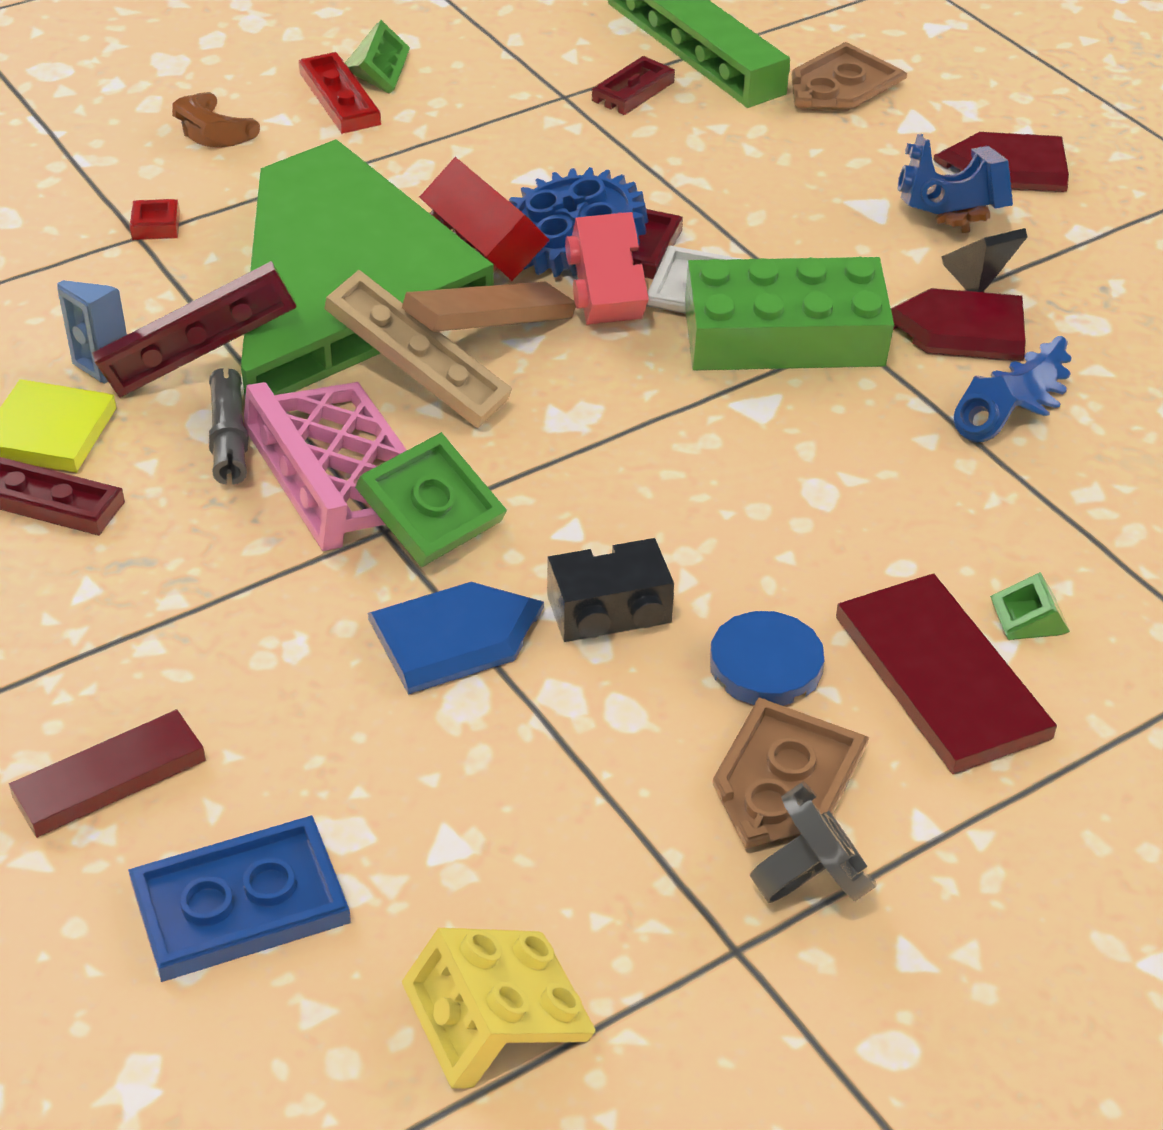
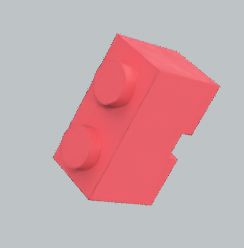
M632 212L577 217L572 236H566L565 249L569 265H576L578 280L573 281L574 302L577 309H584L586 325L642 319L649 297L642 264L633 265L631 251H638L639 244Z

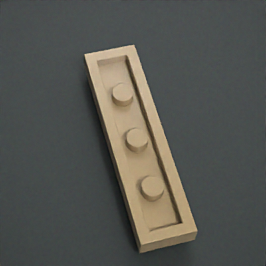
M358 270L326 297L324 307L326 311L477 429L509 399L512 387L442 333L432 332L402 309V302L362 271Z

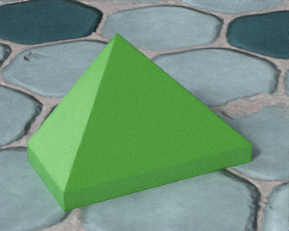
M380 20L347 59L345 64L353 75L389 94L395 89L410 47L389 26Z

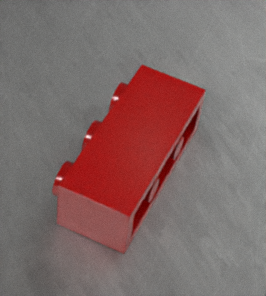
M456 156L419 196L432 209L430 212L432 216L450 230L453 229L452 232L493 264L494 273L498 269L511 281L519 275L550 240L524 213Z

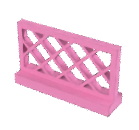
M266 382L246 385L243 426L248 431L249 437L321 550L327 551L343 547L345 532L386 525L372 508L351 512L346 503L350 498L368 504L355 488L360 475L377 467L372 464L375 459L388 461L407 451L358 382L279 395H274ZM352 401L356 409L352 412L332 404ZM298 410L308 413L310 416L305 420L286 412ZM323 418L344 426L341 430H337L318 423ZM358 429L374 434L377 438L375 441L353 435L352 432ZM311 437L329 443L330 446L326 450L307 444L305 440ZM341 448H345L365 456L360 461L338 454ZM330 467L352 475L347 481L328 475L325 471Z

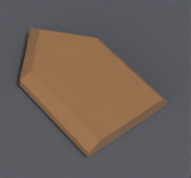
M844 42L792 70L794 105L800 109L850 110L907 78V72L848 42Z
M758 698L713 777V786L745 848L801 834L786 810L781 796L803 781L816 793L817 796L812 802L819 812L823 814L830 811L833 814L868 744L869 736Z

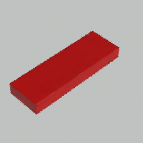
M337 52L298 60L300 75L341 134L381 125L380 110Z

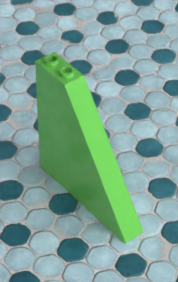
M337 139L260 168L250 272L272 261L292 294L297 308L244 334L241 359L244 396L246 397V385L263 382L267 383L274 395L295 392L381 354L324 309L326 297L358 270L362 271L403 303L406 292L494 285L493 264Z

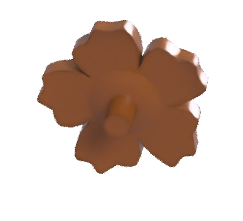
M986 205L941 213L935 217L937 224L946 222V225H951L952 228L961 226L962 233L970 232L969 221H987V219L991 218L989 207Z

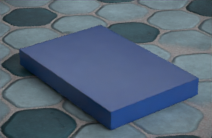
M313 815L128 869L131 885L161 982L351 923L350 909Z

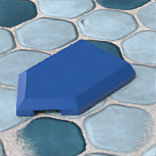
M471 581L368 612L367 614L370 624L409 695L515 661L523 647V639L531 624L537 621L544 608V601Z

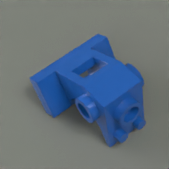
M920 133L916 136L915 144L907 143L905 154L909 155L911 159L909 165H903L900 171L897 190L902 192L900 198L908 206L934 214L991 205L995 209L1013 206L1009 161L991 147L985 146L971 149L972 160L963 171L953 175H940L935 172L929 139H925L923 134Z

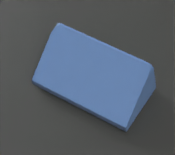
M62 280L57 283V291L72 364L105 384L108 381L94 362L92 352L127 335L120 292L117 288L108 285Z

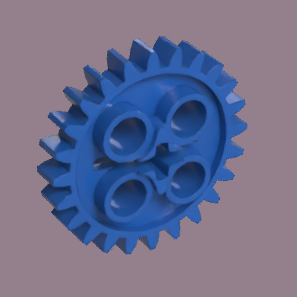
M591 167L583 175H577L574 168L570 169L567 177H561L557 172H553L552 181L546 182L537 178L535 179L537 186L535 189L522 187L520 188L522 197L509 198V202L524 213L550 239L524 268L527 269L534 265L536 275H540L550 268L552 269L553 277H558L564 269H570L572 277L577 276L576 265L568 264L565 249L566 236H572L577 217L632 212L638 244H640L638 235L646 234L645 223L648 222L643 192L637 191L635 182L626 183L625 175L623 174L611 179V173L608 169L598 176L594 175L593 168Z

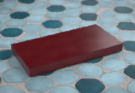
M935 573L838 603L836 611L837 620L952 774L1054 739L1057 724Z

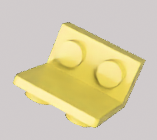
M438 927L401 981L451 1089L474 1088L506 1043L588 1042L596 1031L582 1005L580 997L575 992L559 963L552 945L540 931Z

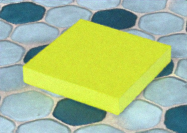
M19 379L0 407V457L34 466L77 473L117 408L114 394Z

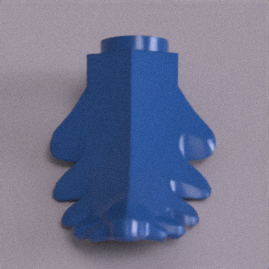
M1057 336L1050 343H1042L1040 345V353L1027 352L1024 357L1026 363L1012 362L1009 365L1012 371L1010 373L993 371L990 378L974 376L954 412V424L957 431L969 441L985 442L994 438L1002 430L1016 406L1042 416L1050 415L1042 405L1054 408L1060 407V402L1052 397L1049 392L1064 394L1067 391L1066 386L1057 382V380L1068 379L1071 375L1070 370L1062 366V363H1069L1072 359L1066 352L1068 345L1066 338ZM987 411L989 414L988 420L983 425H974V416L978 412Z

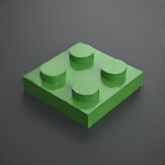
M442 432L360 475L355 486L421 568L500 523L507 512L503 504Z

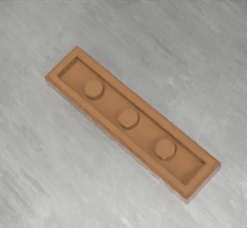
M546 281L406 292L402 309L432 332L572 318L576 308L574 300Z

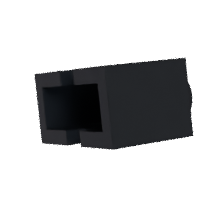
M655 538L612 545V553L593 556L591 549L547 556V597L564 642L672 623L675 583Z

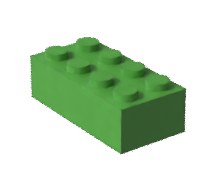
M880 257L688 260L685 311L693 370L886 367L894 321Z

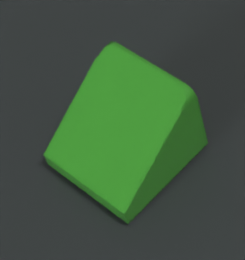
M1041 572L990 596L1005 635L1009 640L1059 636L1070 632L1057 599Z

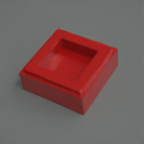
M178 199L134 200L132 202L130 219L132 240L178 238L180 219Z

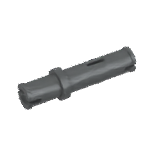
M223 368L214 370L209 378L212 404V428L209 430V451L213 454L214 465L212 472L214 479L218 483L227 485V474H231L232 485L243 482L247 476L245 453L248 451V431L243 426L241 375L238 371L228 368L229 378H224Z

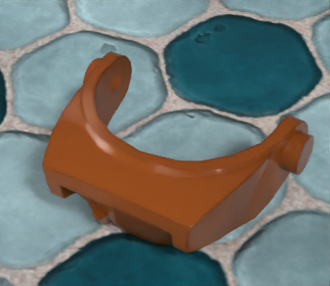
M211 92L184 96L173 102L172 116L181 120L184 136L189 137L197 144L208 147H229L254 139L260 132V124L253 118L230 117L212 112L217 105V97Z

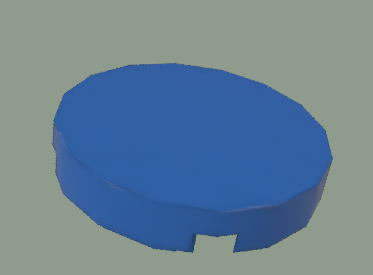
M752 611L734 616L718 628L711 641L710 672L716 681L718 677L726 685L725 691L732 697L755 705L758 698L782 706L794 702V697L800 696L805 692L807 696L813 692L823 675L825 662L824 648L815 631L798 618L780 612Z

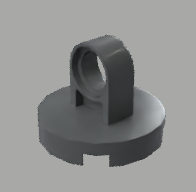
M804 781L781 796L786 810L801 835L761 862L752 870L750 877L767 903H772L790 894L826 869L843 891L852 900L857 901L874 889L877 883L870 874L867 875L862 871L868 866L831 812L827 811L821 814L813 804L812 800L817 795Z

